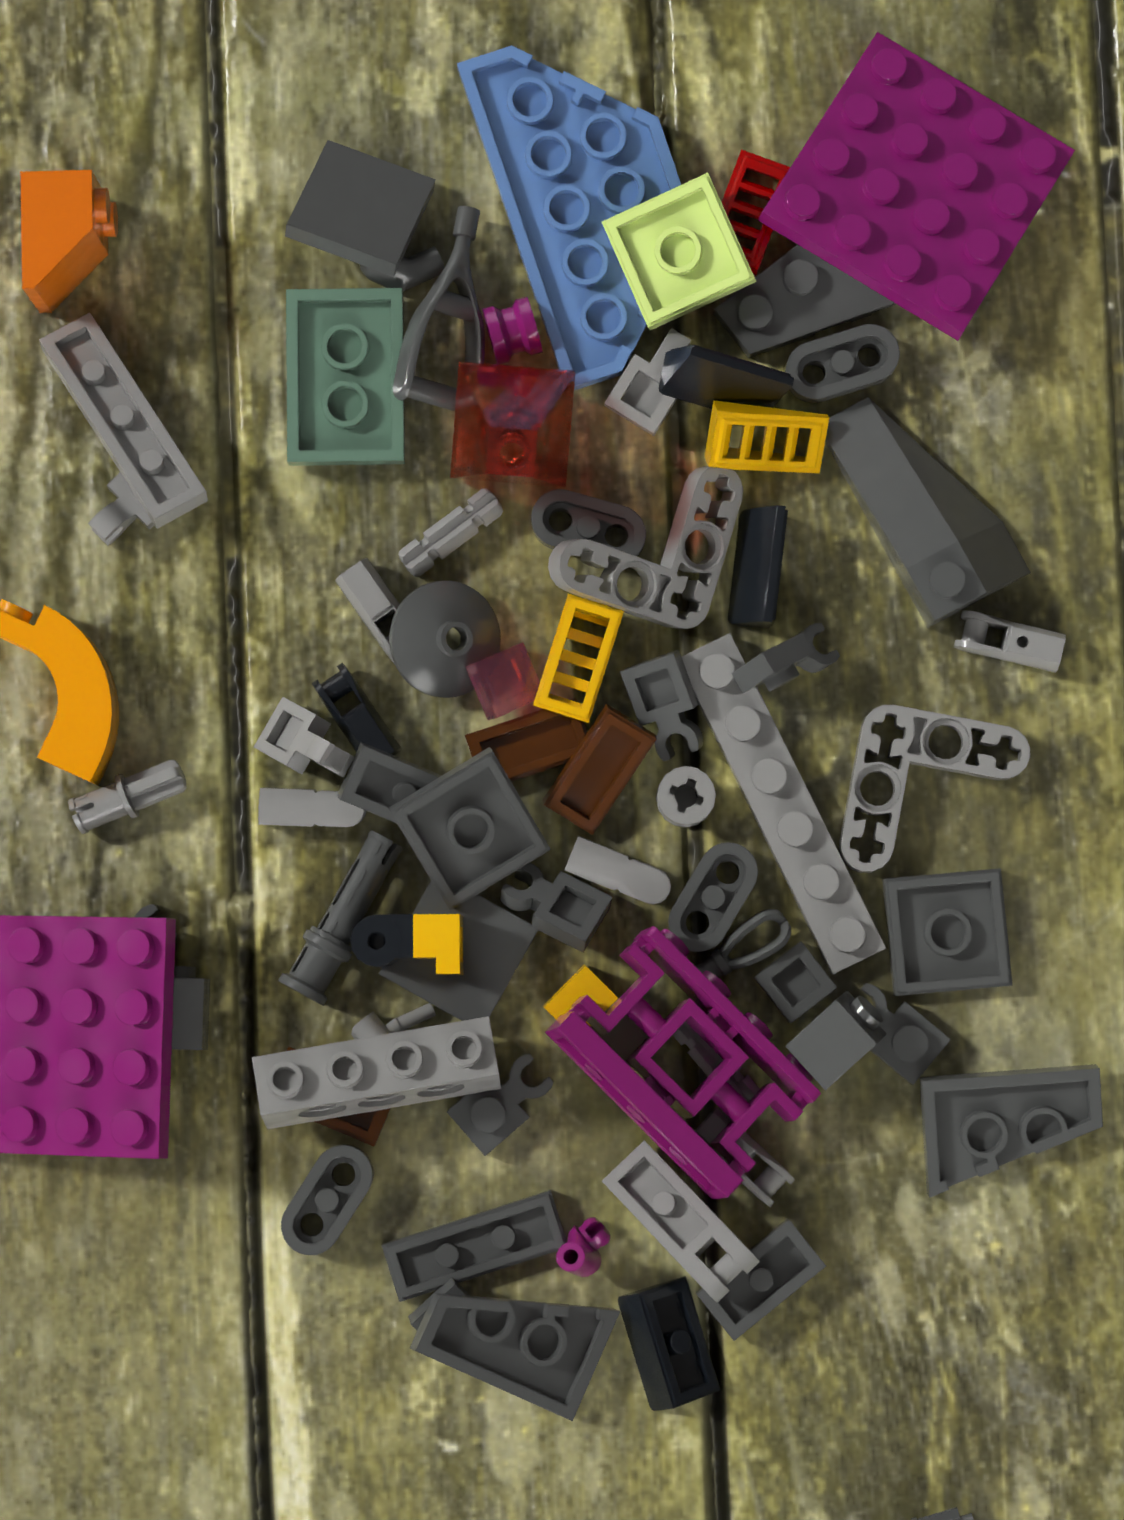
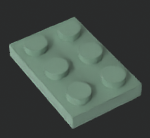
M402 288L286 289L287 463L289 466L405 464L404 400H398L393 394L394 377L404 339Z

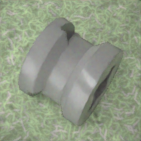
M689 766L675 768L664 776L658 786L656 795L658 811L666 821L674 826L686 828L698 825L707 818L714 807L716 798L714 784L709 776L698 768Z

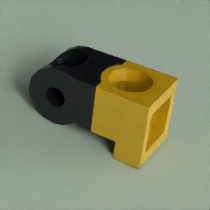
M461 914L372 915L359 921L352 931L350 940L352 951L358 960L366 965L382 968L391 966L399 959H436V974L463 975V915Z

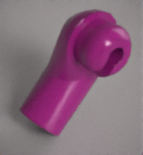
M596 1217L587 1218L580 1227L574 1225L569 1231L567 1243L558 1249L556 1262L563 1270L580 1277H588L594 1274L601 1265V1255L598 1249L609 1243L610 1233Z

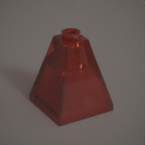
M459 361L450 478L566 487L576 372L572 370Z

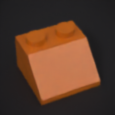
M92 170L20 171L22 289L40 313H52L108 256V237H117L118 214L116 202H110L108 188L101 187Z

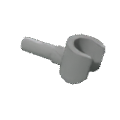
M428 1003L394 1018L385 1025L373 1011L352 1028L351 1035L354 1039L400 1032L436 1016L431 1003Z

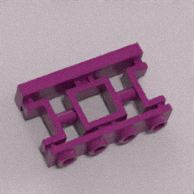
M655 926L641 931L633 939L634 942L619 955L640 977L605 1013L588 995L579 997L566 1014L560 1015L545 1033L711 1199L728 1198L744 1181L741 1176L745 1172H749L756 1164L736 1143L742 1134L768 1106L785 1122L796 1120L803 1113L804 1107L809 1103H813L821 1095V1092L811 1083L814 1079L812 1075L792 1054H788L785 1057L769 1041L773 1034L763 1021L750 1012H746L743 1015L728 1000L731 992L721 979L707 970L701 973L686 958L689 950L678 936L668 929L664 928L660 931ZM666 973L690 999L681 1001L664 1019L643 996ZM627 1015L648 1036L626 1060L643 1078L586 1021L600 1035L609 1033ZM684 1022L723 1059L690 1096L651 1059ZM750 1057L774 1082L764 1084L747 1102L727 1081ZM711 1099L731 1119L727 1126L710 1143L727 1162L670 1106L684 1119L694 1117Z

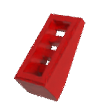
M741 149L721 201L728 218L731 211H735L759 220L763 208L736 199L739 190L768 201L776 191L745 180L744 176L747 169L779 180L778 187L790 167ZM730 220L736 235L755 241L753 250L742 247V250L754 277H756L773 229L762 224L761 229L758 230Z

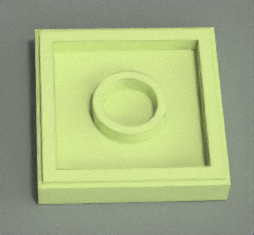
M709 173L703 174L602 221L650 331L757 282Z

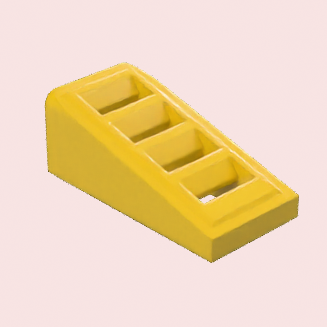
M713 400L704 457L708 467L820 474L829 416L827 414ZM732 425H743L739 448L729 447ZM755 426H765L761 451L751 450ZM777 427H787L783 454L773 453ZM799 428L810 429L806 457L795 455Z
M568 593L533 706L589 723L624 614L623 610ZM573 618L607 627L604 638L571 628ZM569 639L600 649L597 659L565 650L566 640ZM563 661L592 670L590 681L557 671L559 662ZM552 683L586 692L583 704L550 694Z

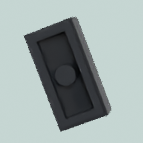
M689 345L670 349V351L666 352L659 383V392L662 395L712 409L713 400L773 408L793 386L794 377H791L789 373L701 346Z
M774 505L745 509L739 516L728 610V622L732 625L769 629L776 620L788 510H785L786 506Z
M686 1276L634 1291L618 1298V1305L651 1410L674 1409L721 1390Z

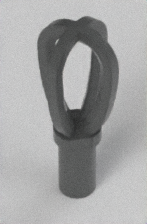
M776 909L760 911L739 926L726 939L720 950L716 948L710 952L711 956L695 967L701 973L707 970L720 978L723 975L726 976L732 970L753 965L776 953L787 944L791 936V926L783 913ZM773 920L778 923L781 932L775 940L747 955L730 959L728 955L734 946L748 933L765 921Z

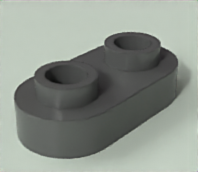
M875 324L861 325L806 342L798 346L788 358L785 372L794 377L793 386L789 390L796 398L804 402L819 403L878 385L886 381L893 374L900 356L898 342L889 330ZM865 348L873 349L879 356V362L874 366H865L859 361L858 352ZM810 365L818 366L824 373V379L817 384L807 382L803 377L804 368Z
M556 489L542 495L535 503L531 514L532 529L536 538L550 549H554L559 543L569 539L593 540L637 557L644 548L646 539L644 522L634 510L623 505L565 489ZM556 512H565L571 517V526L565 531H556L549 524L550 517ZM615 527L621 528L626 532L628 540L623 546L613 547L605 539L607 531Z
M731 842L720 843L710 848L702 857L672 907L668 918V928L683 941L690 952H705L717 946L733 923L757 881V863L750 851L739 844ZM731 862L737 867L738 878L734 883L724 884L719 881L716 875V869L719 864ZM701 912L707 917L709 924L704 933L693 934L687 929L686 919L689 914Z
M343 1144L329 1148L318 1158L282 1216L281 1231L283 1238L294 1251L304 1255H318L327 1251L338 1240L373 1183V1165L364 1151L355 1146ZM339 1163H348L354 1168L355 1179L351 1184L341 1185L334 1179L333 1172ZM315 1213L322 1218L323 1229L321 1233L309 1235L303 1230L302 1219L306 1214Z

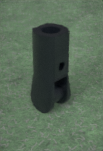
M343 663L337 666L340 671L320 684L318 680L312 682L321 701L356 752L361 742L394 756L401 751V746L354 676ZM351 691H354L361 704L342 716L334 703Z

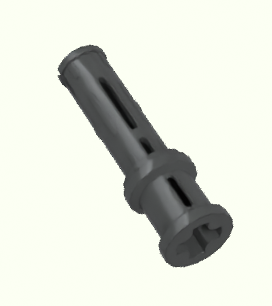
M370 830L360 853L334 896L327 912L318 927L311 926L310 930L306 929L303 935V939L306 942L290 972L281 974L278 979L279 982L322 1006L325 1005L328 1000L325 991L342 962H349L352 957L350 953L352 947L349 946L352 931L357 923L366 915L398 855L401 854L403 848L400 845L393 844V841Z

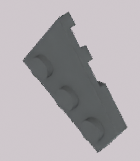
M797 244L755 277L757 282L738 290L717 306L713 314L746 356L752 358L812 337L815 333L871 316L872 313L896 305V303Z
M1096 1064L919 1077L926 1188L929 1198L949 1190L948 1187L977 1175L982 1177L999 1170V1166L1033 1152L1038 1154L1103 1127L1100 1068Z
M434 1293L410 1349L573 1421L620 1311L604 1307Z

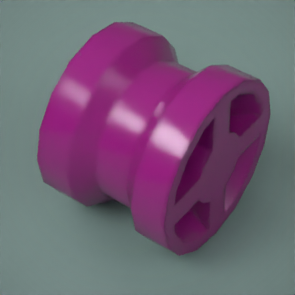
M527 296L516 299L512 307L500 310L495 306H490L482 309L498 365L508 363L514 354L526 352L531 356L543 353L538 329Z

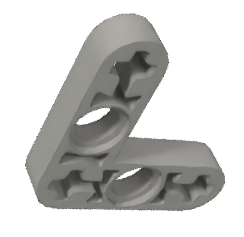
M708 466L696 468L689 474L682 490L660 565L593 540L569 539L559 543L549 556L548 570L550 578L556 586L564 591L623 610L625 613L664 627L689 629L699 625L709 611L742 502L743 486L741 479L732 469ZM706 482H715V488L722 491L720 501H711V495L704 492ZM706 513L705 518H715L716 522L713 524L709 521H695L694 516L695 514ZM695 530L704 534L709 545L705 559L697 564L692 562L685 552V541L688 535ZM581 555V561L584 564L595 568H604L601 576L576 575L575 577V569L568 566L570 556ZM628 567L638 572L642 582L640 593L631 601L622 598L617 588V580L620 573ZM678 569L687 573H699V579L688 580L687 576H678ZM673 593H682V598L689 602L687 612L678 611V607L670 603Z
M881 705L874 708L864 718L860 727L839 840V853L843 862L850 869L859 873H871L882 868L890 860L895 845L909 764L992 780H1008L1019 775L1027 767L1030 759V746L1026 737L1019 730L1004 725L898 705ZM885 716L895 718L894 727L903 730V738L894 739L891 742L887 757H898L900 759L898 769L884 762H864L866 751L874 756H877L879 753L881 739L879 735L871 733L872 724H881ZM948 726L959 734L961 748L955 757L941 759L931 752L929 736L937 727ZM971 730L982 733L978 740V745L992 747L996 746L1001 738L1008 739L1009 749L1018 752L1017 761H1009L1006 763L1004 770L996 768V758L978 753L975 755L976 766L966 764L965 761L972 749ZM880 772L891 780L893 795L886 804L874 806L863 799L860 792V784L867 774ZM855 808L871 816L889 815L888 827L880 822L875 823L873 841L877 844H882L881 854L871 855L868 863L859 861V851L850 848L851 839L861 838L866 824V820H854Z

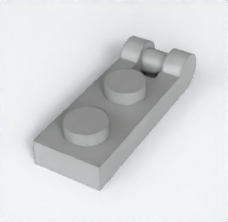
M645 1140L602 1180L608 1189L716 1303L730 1291L726 1286L742 1270L748 1274L760 1262ZM716 1241L725 1250L726 1254L709 1269L698 1257Z

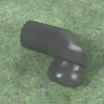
M435 246L408 258L403 256L394 277L360 264V270L368 280L386 288H402L403 291L439 276L445 268Z

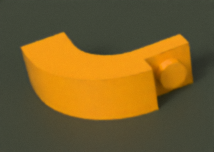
M1 599L0 638L37 655L50 670L57 688L58 704L56 716L37 758L99 786L114 752L119 728L118 695L107 662L91 639L59 612L44 605L33 626L29 624L33 613Z

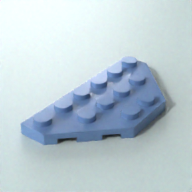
M512 45L457 63V70L566 392L569 393L622 375L647 324L602 221L681 185L659 118L639 107L634 109L606 95V91L565 71L561 73L534 60L533 55Z

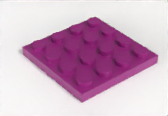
M877 32L768 201L758 221L958 341L1075 150Z
M0 915V1153L145 1159L168 1158L176 919Z

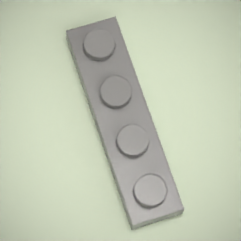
M90 312L39 339L43 353L157 529L208 501L205 488Z

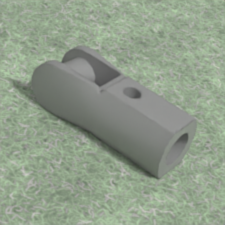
M365 558L340 574L335 582L383 651L394 663L390 651L389 636L385 638L377 624L396 612L400 604L369 559Z
M962 611L961 619L966 622L962 639L955 640L954 648L968 653L1057 672L1066 640L1065 634L975 611ZM988 627L1004 630L1000 648L984 645Z
M260 788L258 824L351 827L364 819L366 810L339 800L337 796L339 791L321 790L317 792L316 789Z
M581 836L577 837L564 870L615 891L618 889L621 893L648 904H658L664 901L669 895L671 888L670 878L661 869L636 859H629L628 855Z
M716 1107L697 1127L695 1132L727 1162L710 1145L731 1121L719 1107ZM744 1132L736 1143L751 1158L756 1154L759 1155L768 1166L754 1182L743 1174L741 1176L744 1180L742 1184L758 1199L771 1207L775 1203L771 1197L786 1181L791 1185L795 1179L762 1146Z

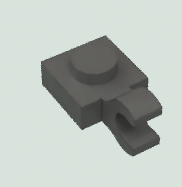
M814 623L794 637L762 652L731 673L742 693L763 683L769 692L787 684L800 675L795 666L801 667L807 672L817 673L836 662L840 657L837 650L831 651L828 654H821L813 645V638L825 630L822 623Z

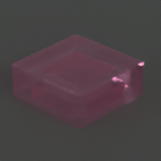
M523 642L514 644L465 666L487 720L501 717L535 700L540 681Z

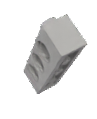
M489 1016L252 1057L260 1115L267 1130L501 1089Z

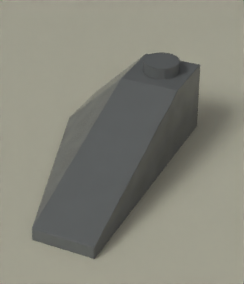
M869 397L829 418L825 443L927 629L1031 573L1003 521Z

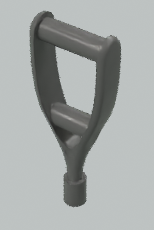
M470 206L457 207L453 237L456 238L452 254L442 273L417 307L409 322L400 349L393 383V394L398 400L403 401L407 397L458 412L459 416L463 419L472 417L477 410L485 360L484 322L477 301L470 267V244L476 238L480 210ZM452 282L457 285L459 294L447 291ZM433 311L464 321L465 365L462 389L414 376L421 342Z

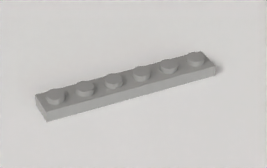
M731 633L682 656L702 713L831 974H835L886 949L758 688L755 687L742 693L731 674L745 664Z

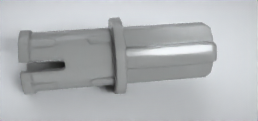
M168 760L127 778L123 774H118L115 776L114 783L80 797L68 799V805L71 812L76 811L77 813L72 815L76 827L81 834H85L91 829L128 814L132 819L139 817L140 809L184 792L187 789L186 778L176 760Z

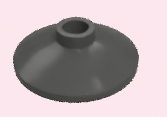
M435 581L416 588L400 603L392 619L389 643L394 664L407 683L424 694L433 697L450 698L473 691L488 678L499 656L501 636L497 617L488 601L479 592L459 582ZM451 628H455L460 634V644L455 650L451 649L446 642L447 633Z

